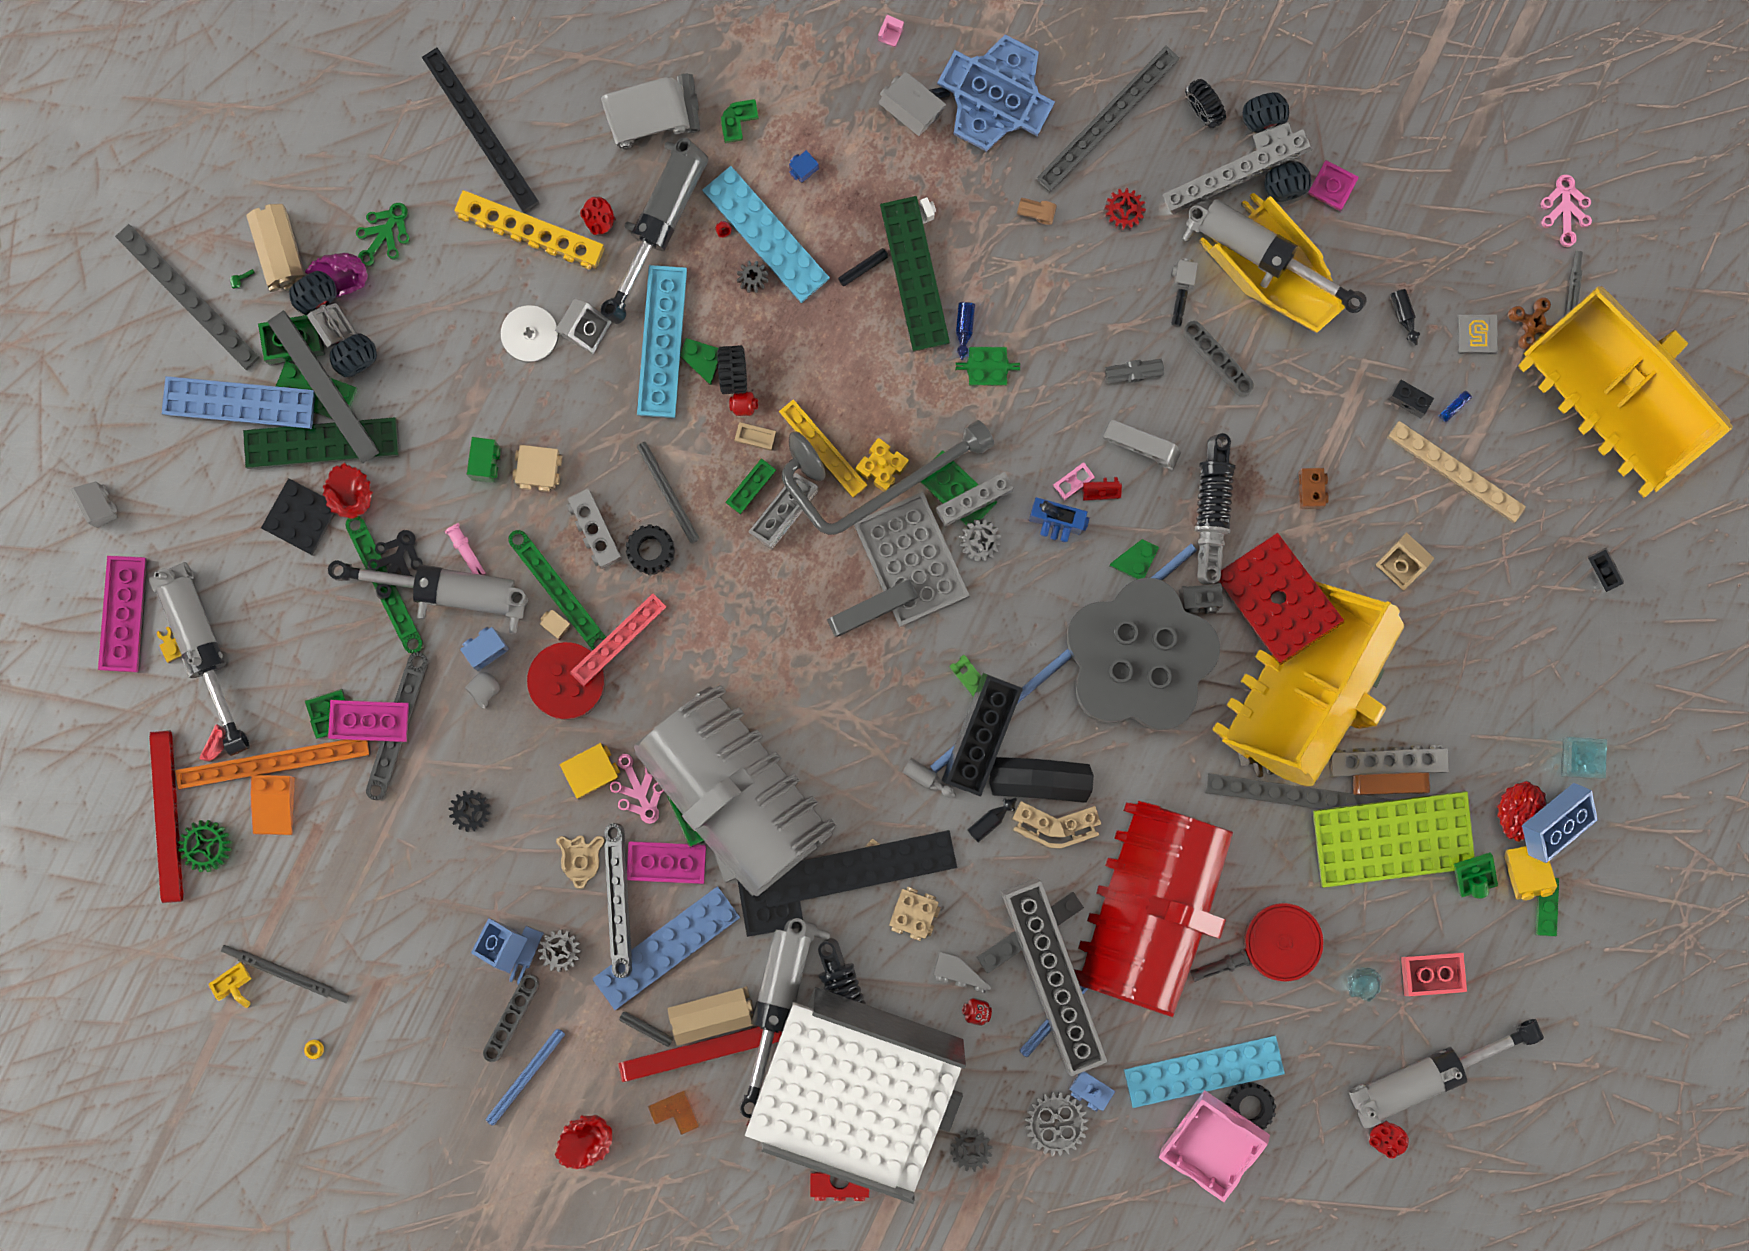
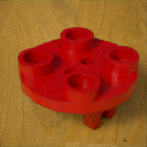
M591 197L580 210V216L593 235L605 234L610 231L613 222L616 221L611 205L602 197Z
M1386 1120L1384 1123L1373 1127L1369 1143L1379 1152L1393 1159L1406 1151L1409 1145V1138L1401 1127Z

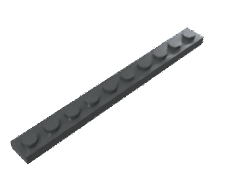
M1165 46L1051 162L1036 180L1051 192L1179 61V57L1168 46Z
M130 224L115 236L246 371L260 358Z
M1209 773L1207 774L1205 793L1316 809L1394 800Z

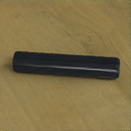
M884 248L880 249L838 278L840 284L846 286L887 259L888 253Z

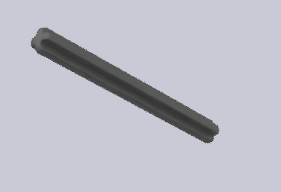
M646 442L637 445V448L690 543L697 542L699 536Z

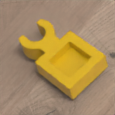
M167 626V635L162 636L161 631H157V636L164 642L159 646L166 662L170 663L181 658V653L175 638L172 639L173 632L171 628Z

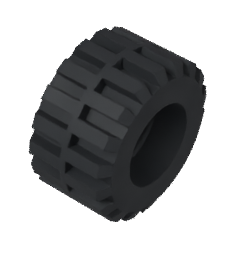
M743 346L719 347L717 358L720 391L722 394L746 393L747 372Z
M647 524L644 527L642 525L638 530L635 529L632 535H629L628 542H626L628 560L639 572H644L648 575L650 573H653V575L658 574L657 572L665 571V568L669 567L674 559V542L667 531L660 528V526ZM648 539L657 540L662 547L661 554L654 560H645L639 553L641 544Z
M1250 1082L1239 1084L1236 1088L1233 1087L1231 1093L1226 1097L1227 1102L1225 1104L1240 1115L1239 1107L1241 1101L1247 1096L1257 1097L1261 1103V1111L1257 1117L1248 1120L1263 1130L1267 1128L1268 1124L1271 1125L1273 1122L1272 1118L1276 1115L1274 1097L1268 1089L1259 1084Z

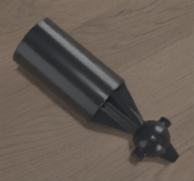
M1402 289L1390 294L1399 323L1409 332L1406 339L1413 342L1416 346L1418 345L1420 332L1414 331V319L1416 316L1407 290Z
M1004 798L1002 807L989 810L967 831L979 843L1002 823L1007 810L1015 811L1014 807L1017 799Z

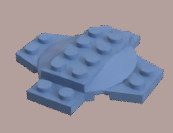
M1004 35L984 56L970 58L954 50L937 82V85L954 93L953 95L958 106L953 135L986 152L1007 132L1022 128L1038 136L1055 104V101L1038 93V88L1034 82L1039 52L1007 35Z

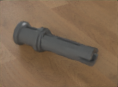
M1242 949L1239 953L1231 956L1228 954L1222 960L1190 970L1193 981L1196 982L1227 970L1235 971V968L1244 965L1250 966V962L1245 949Z

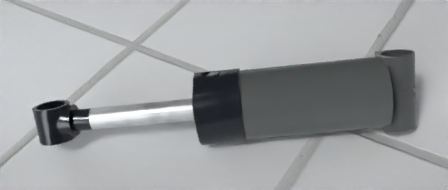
M681 138L675 144L668 141L664 144L666 149L671 150V156L636 224L631 222L625 223V228L631 230V235L640 241L641 244L615 297L606 300L601 305V314L614 324L624 321L626 317V305L624 302L651 248L665 251L675 231L674 229L708 164V156L688 138Z

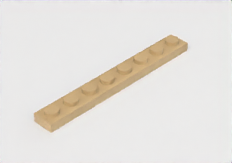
M1398 421L1387 438L1511 522L1515 523L1526 506L1402 422Z

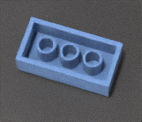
M1573 783L1522 825L1529 856L1547 863L1598 821L1592 790Z

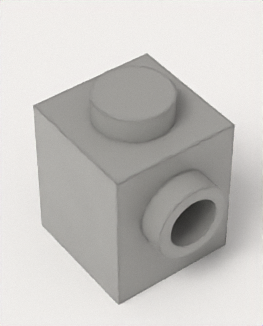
M1188 258L1179 260L1178 264L1173 266L1172 276L1175 277L1174 286L1192 289L1195 283L1198 263H1194V260Z

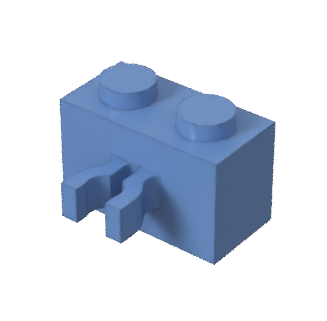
M1085 1071L1079 1073L1069 1087V1090L1072 1091L1071 1096L1079 1101L1082 1098L1089 1102L1087 1106L1096 1112L1098 1109L1104 1111L1115 1093L1114 1090Z

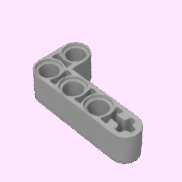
M1114 420L1110 421L1103 436L1106 441L1154 459L1159 465L1170 470L1174 469L1181 454V451L1175 444Z

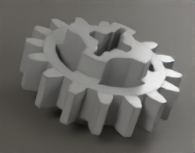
M983 519L980 522L979 520H974V525L967 523L968 529H962L965 534L959 536V538L963 539L960 546H965L962 552L968 553L967 557L971 559L974 557L976 561H979L980 557L984 561L987 560V556L994 557L992 552L999 551L996 545H1001V542L997 541V538H1000L1001 535L995 533L998 528H992L993 523L988 522L986 524V520ZM982 527L987 529L990 534H986ZM971 546L976 547V551H978V553L973 551Z
M558 930V934L551 931V937L545 935L546 942H540L543 949H538V952L543 953L539 959L546 960L543 965L547 966L550 964L551 971L557 967V972H561L562 967L565 971L569 970L568 965L574 967L573 960L580 959L576 956V953L581 952V950L576 949V946L580 944V942H574L576 936L569 937V931H566L563 935L562 930ZM555 938H561L559 943H550ZM568 941L572 946V952L567 947ZM562 946V950L567 954L557 956V951L553 948H560ZM547 950H549L552 954L551 960L547 955ZM562 958L569 959L566 963L558 964Z

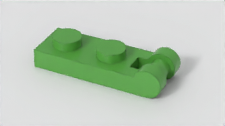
M962 655L959 658L960 660L955 664L952 663L949 668L974 697L982 676L968 658ZM965 666L968 671L962 674L960 669Z

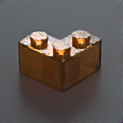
M686 1090L648 1106L655 1124L674 1117L681 1135L700 1127Z

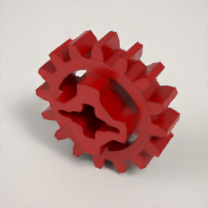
M1128 188L1123 193L1121 189H1118L1117 195L1112 192V199L1107 198L1106 200L1109 205L1104 207V210L1108 211L1105 217H1110L1109 224L1115 222V228L1121 225L1122 230L1126 226L1131 230L1133 223L1138 226V219L1143 220L1144 216L1142 214L1146 211L1145 208H1142L1145 205V201H1139L1141 195L1135 196V190L1129 193ZM1122 198L1121 202L1114 204L1116 200ZM1126 203V208H1127L1128 211L1126 212V215L1124 216V210H1123L1122 208H1123L1124 204ZM1131 215L1135 216L1133 219L1128 220Z

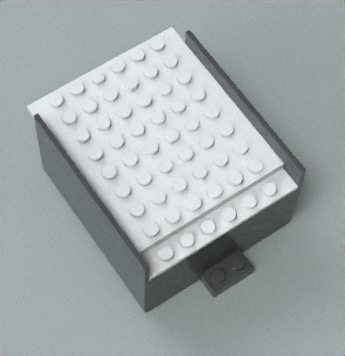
M815 987L807 1007L793 1002L745 1136L763 1142L762 1152L914 1204V1192L937 1131L941 1129L950 1132L963 1098V1093L953 1089L961 1068L965 1069L966 1067L964 1040Z

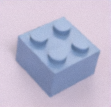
M493 627L482 629L478 633L479 636L474 640L472 638L468 639L462 644L464 647L460 649L471 666L477 671H480L510 650Z
M488 918L471 953L491 966L510 973L528 938L508 926Z

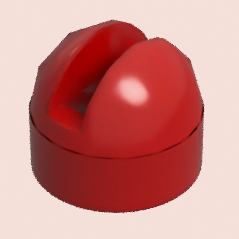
M720 221L715 226L716 233L721 238L727 237L732 231L726 221Z

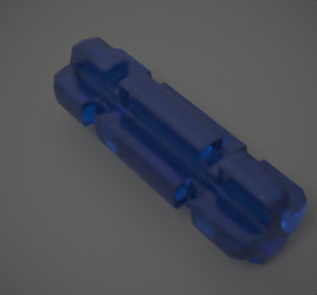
M1464 391L1446 408L1447 410L1440 414V418L1444 422L1449 421L1452 415L1454 416L1472 398L1471 394Z

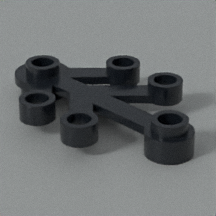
M402 530L398 533L396 539L386 543H377L375 552L379 555L395 547H398L395 554L382 559H371L367 564L368 570L377 571L378 568L391 564L387 573L395 574L399 567L402 575L414 577L410 575L403 558L406 550L411 559L410 565L412 569H418V567L413 565L414 561H418L423 565L422 560L417 557L413 547L416 541L413 532ZM404 536L409 537L410 541H409V542L403 541V537H404ZM383 546L384 551H379L377 547ZM370 563H376L377 567L371 568ZM380 583L375 590L376 596L379 599H387L392 591L390 585ZM385 587L387 593H382L380 588Z

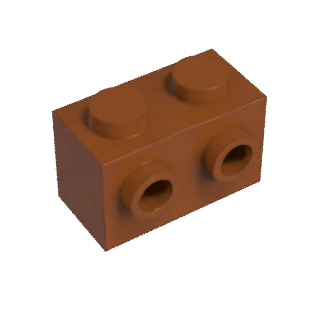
M1301 468L1299 470L1300 509H1323L1328 504L1329 495L1328 492H1325V485L1328 484V474L1324 473V468Z

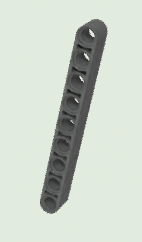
M283 310L268 320L269 325L362 463L379 453L378 448L288 314Z

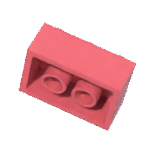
M1464 953L1401 957L1404 996L1467 992Z

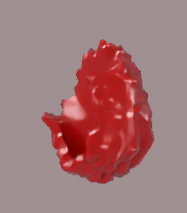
M346 463L340 466L336 465L329 472V476L325 480L326 485H323V496H325L327 501L326 506L331 509V512L337 513L340 517L357 518L370 508L371 496L373 494L370 491L371 482L366 479L367 475L362 473L360 469L352 468Z
M1529 781L1517 783L1513 787L1507 788L1506 792L1501 795L1500 804L1497 805L1499 810L1497 817L1500 818L1504 834L1509 839H1514L1518 842L1525 839L1522 825L1547 805L1546 794L1539 786H1535Z
M581 1115L580 1119L571 1120L568 1126H564L560 1140L557 1141L558 1147L556 1148L555 1156L556 1159H559V1164L565 1165L566 1168L585 1169L587 1166H593L598 1160H603L605 1155L609 1153V1147L612 1144V1128L598 1115Z

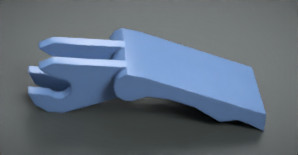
M525 926L522 935L528 939L515 962L509 982H513L518 966L521 965L523 968L517 981V985H519L524 977L526 968H529L544 932Z

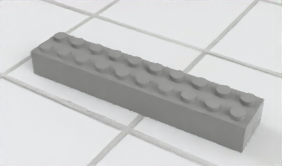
M1035 878L1001 891L1067 1072L1070 1076H1074L1106 1063L1107 1059L1042 882Z

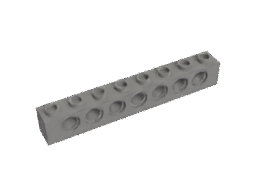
M1302 129L1164 193L1163 196L1170 212L1175 214L1313 149L1305 131Z

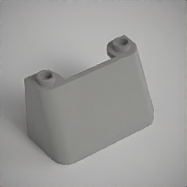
M671 77L657 79L608 93L601 97L616 145L621 149L632 147V144L635 142L634 139L665 130L674 132V134H680L685 132V129L690 128L681 84Z

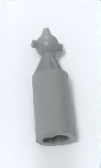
M912 758L902 772L927 789L941 790L942 794L946 797L956 796L953 788L949 785L944 786L935 772Z

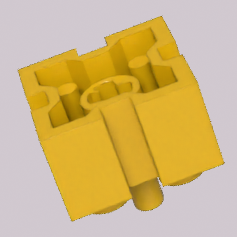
M877 438L869 449L871 456L869 458L864 456L855 470L866 480L872 477L875 480L874 485L884 492L892 487L895 483L893 476L895 473L900 476L909 464V460L897 451L893 455L889 452L891 446Z

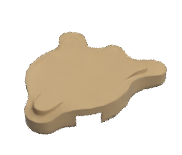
M582 835L577 836L573 840L559 836L556 843L562 851L561 868L565 875L573 882L574 886L582 889L599 870V852L605 843V838L597 836L589 844H586L585 838Z

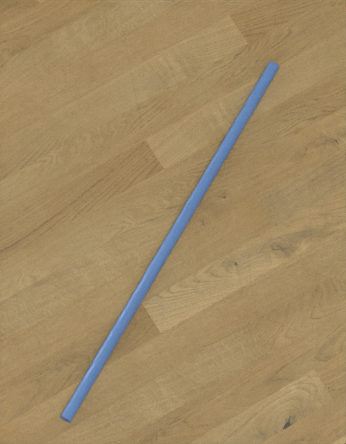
M1190 544L1151 578L1165 579L1192 556L1197 549L1194 545ZM1069 649L1065 650L1022 687L1023 690L1018 703L1072 658ZM954 746L930 766L935 773L948 764Z

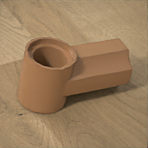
M1021 197L1017 214L1034 218L1042 224L1052 225L1057 205L1048 201L1037 202Z

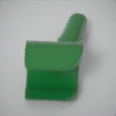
M251 269L244 274L231 276V287L233 289L241 287V280L254 274V270Z

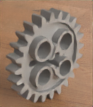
M1052 1092L1051 1098L1044 1094L1043 1101L1037 1098L1038 1105L1031 1104L1034 1108L1033 1111L1027 1110L1031 1115V1118H1025V1121L1030 1122V1125L1025 1126V1129L1031 1130L1027 1137L1033 1136L1034 1138L1031 1143L1038 1142L1037 1150L1044 1147V1154L1048 1150H1051V1156H1054L1055 1151H1058L1059 1156H1062V1150L1070 1154L1069 1148L1072 1147L1074 1150H1077L1075 1143L1082 1145L1079 1138H1086V1135L1082 1133L1083 1130H1088V1127L1083 1126V1123L1088 1122V1119L1082 1118L1086 1111L1080 1112L1082 1104L1076 1106L1077 1099L1075 1098L1069 1101V1094L1065 1098H1063L1062 1092L1059 1093L1058 1097H1055L1054 1092ZM1062 1108H1069L1070 1116L1068 1118L1060 1116ZM1044 1110H1048L1051 1113V1117L1047 1121L1042 1120L1040 1117L1041 1112ZM1055 1119H1058L1059 1122L1074 1121L1073 1124L1059 1125V1129H1056L1054 1126L1039 1127L1040 1124L1054 1123ZM1070 1127L1073 1134L1071 1137H1063L1062 1131L1064 1128ZM1045 1130L1053 1131V1138L1051 1140L1043 1138Z

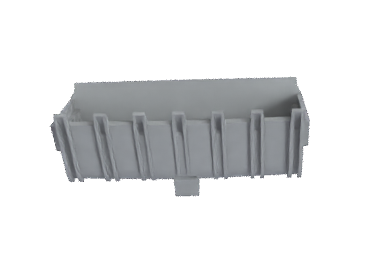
M721 685L714 688L709 686L697 693L692 700L680 707L654 730L638 741L634 746V753L683 814L682 817L693 831H696L752 896H759L833 835L831 831L837 825L832 819L825 823L813 810V807L818 804L815 798L812 796L805 800L795 787L800 781L796 775L793 774L787 777L777 764L781 759L777 752L769 755L758 742L763 735L758 730L750 732L739 720L744 715V712L740 708L731 710L721 699V696L726 692Z

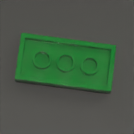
M285 361L275 387L313 390L297 365ZM331 378L350 407L357 388ZM315 395L314 413L332 419L320 399Z
M942 450L935 458H937L945 452ZM955 461L950 462L920 482L942 504L979 485ZM997 501L960 519V521L967 528V523L974 525V520H979L980 522L997 504Z

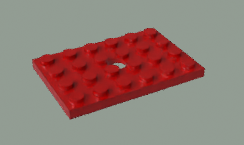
M1278 533L1221 570V577L1218 582L1221 583L1222 588L1279 665H1282L1344 623V619ZM1277 591L1285 593V602L1282 604L1273 603L1271 600L1273 593Z

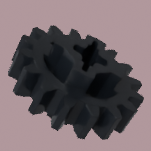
M471 790L470 794L463 791L462 797L459 794L456 795L457 801L451 800L454 807H449L448 809L453 811L449 818H455L452 824H459V830L465 827L466 832H469L470 828L476 832L477 826L484 828L483 821L489 822L486 815H491V812L487 811V808L491 807V805L485 804L487 801L486 797L481 799L482 793L478 792L475 796L474 790ZM471 798L478 800L480 804H473ZM463 801L462 808L458 810L459 804ZM468 807L474 809L472 816L466 814ZM482 812L481 818L477 821L478 814ZM459 818H467L469 824H465Z

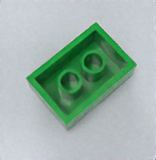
M308 316L291 317L290 319L315 356L325 355L322 338ZM258 323L264 361L268 365L293 361L269 323Z

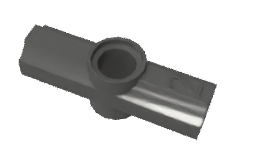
M681 74L677 76V82L681 84L690 128L685 129L684 133H695L700 131L694 77L693 74Z
M1162 358L1148 361L1133 360L1122 365L1105 367L1107 384L1124 381L1129 383L1144 380V378L1164 375Z

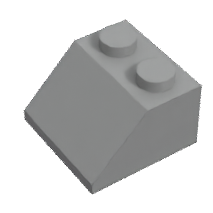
M574 298L555 331L572 343L590 353H594L612 322L588 303Z
M95 481L70 489L87 523L99 528L118 518L115 513L118 510L113 501H109L107 497L109 492L104 484L101 485Z

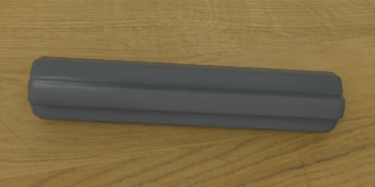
M623 1012L619 1018L621 1022L667 1047L673 1041L671 1036L627 1012Z

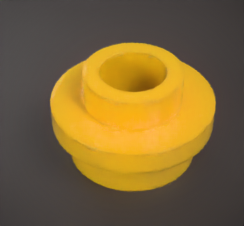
M310 1040L306 1043L304 1053L308 1058L318 1059L323 1055L324 1046L320 1041ZM312 1046H316L318 1048V1051L316 1053H313L311 1051Z

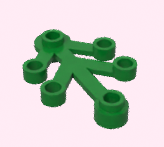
M394 203L390 206L389 210L376 213L369 212L366 215V219L370 224H376L380 219H389L386 224L368 228L359 227L356 230V236L361 240L366 239L369 235L378 234L368 250H362L358 254V257L361 258L365 266L373 264L374 254L385 238L388 247L387 256L391 260H396L399 257L392 232L395 223H397L399 231L398 241L401 244H407L410 241L404 219L408 215V209L404 204ZM402 210L401 215H396L395 212ZM371 215L376 216L375 220L370 221L369 217ZM360 231H365L363 236H359ZM406 235L407 239L405 241H401V236ZM396 251V255L392 257L390 252ZM369 256L370 260L364 262V257Z

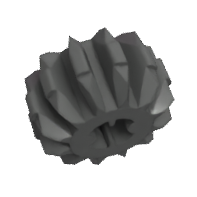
M747 261L748 267L742 264L741 269L743 271H737V275L740 276L737 278V283H742L741 289L747 287L748 293L751 292L752 288H754L755 293H758L757 287L764 289L763 283H768L766 278L769 275L768 271H763L765 269L764 265L758 267V261L754 262V266H751V262ZM750 274H754L755 280L750 278Z

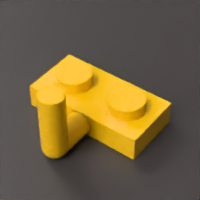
M239 962L208 984L218 1001L232 993L234 999L243 1007L248 1008L250 1006V1001L243 997L238 989L251 980L243 963Z

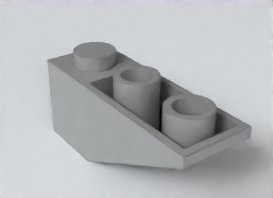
M939 952L933 974L937 976L936 980L947 983L948 979L954 980L957 986L966 988L967 984L975 986L974 990L985 993L986 989L991 990V987L959 957Z

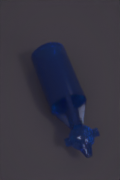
M970 302L958 303L956 335L960 346L957 348L960 360H963L965 355L968 354V347L966 345L973 335L975 304Z

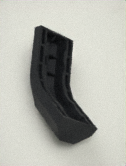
M996 757L990 772L989 783L992 795L1041 798L1086 803L1093 791L1094 775L1090 764L1044 759Z

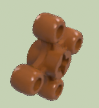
M1545 297L1535 301L1533 306L1535 311L1533 314H1526L1525 310L1520 306H1515L1508 312V318L1512 322L1523 323L1525 334L1518 340V345L1521 349L1527 350L1536 341V333L1545 334L1554 326L1546 324L1544 313L1550 309L1551 302Z

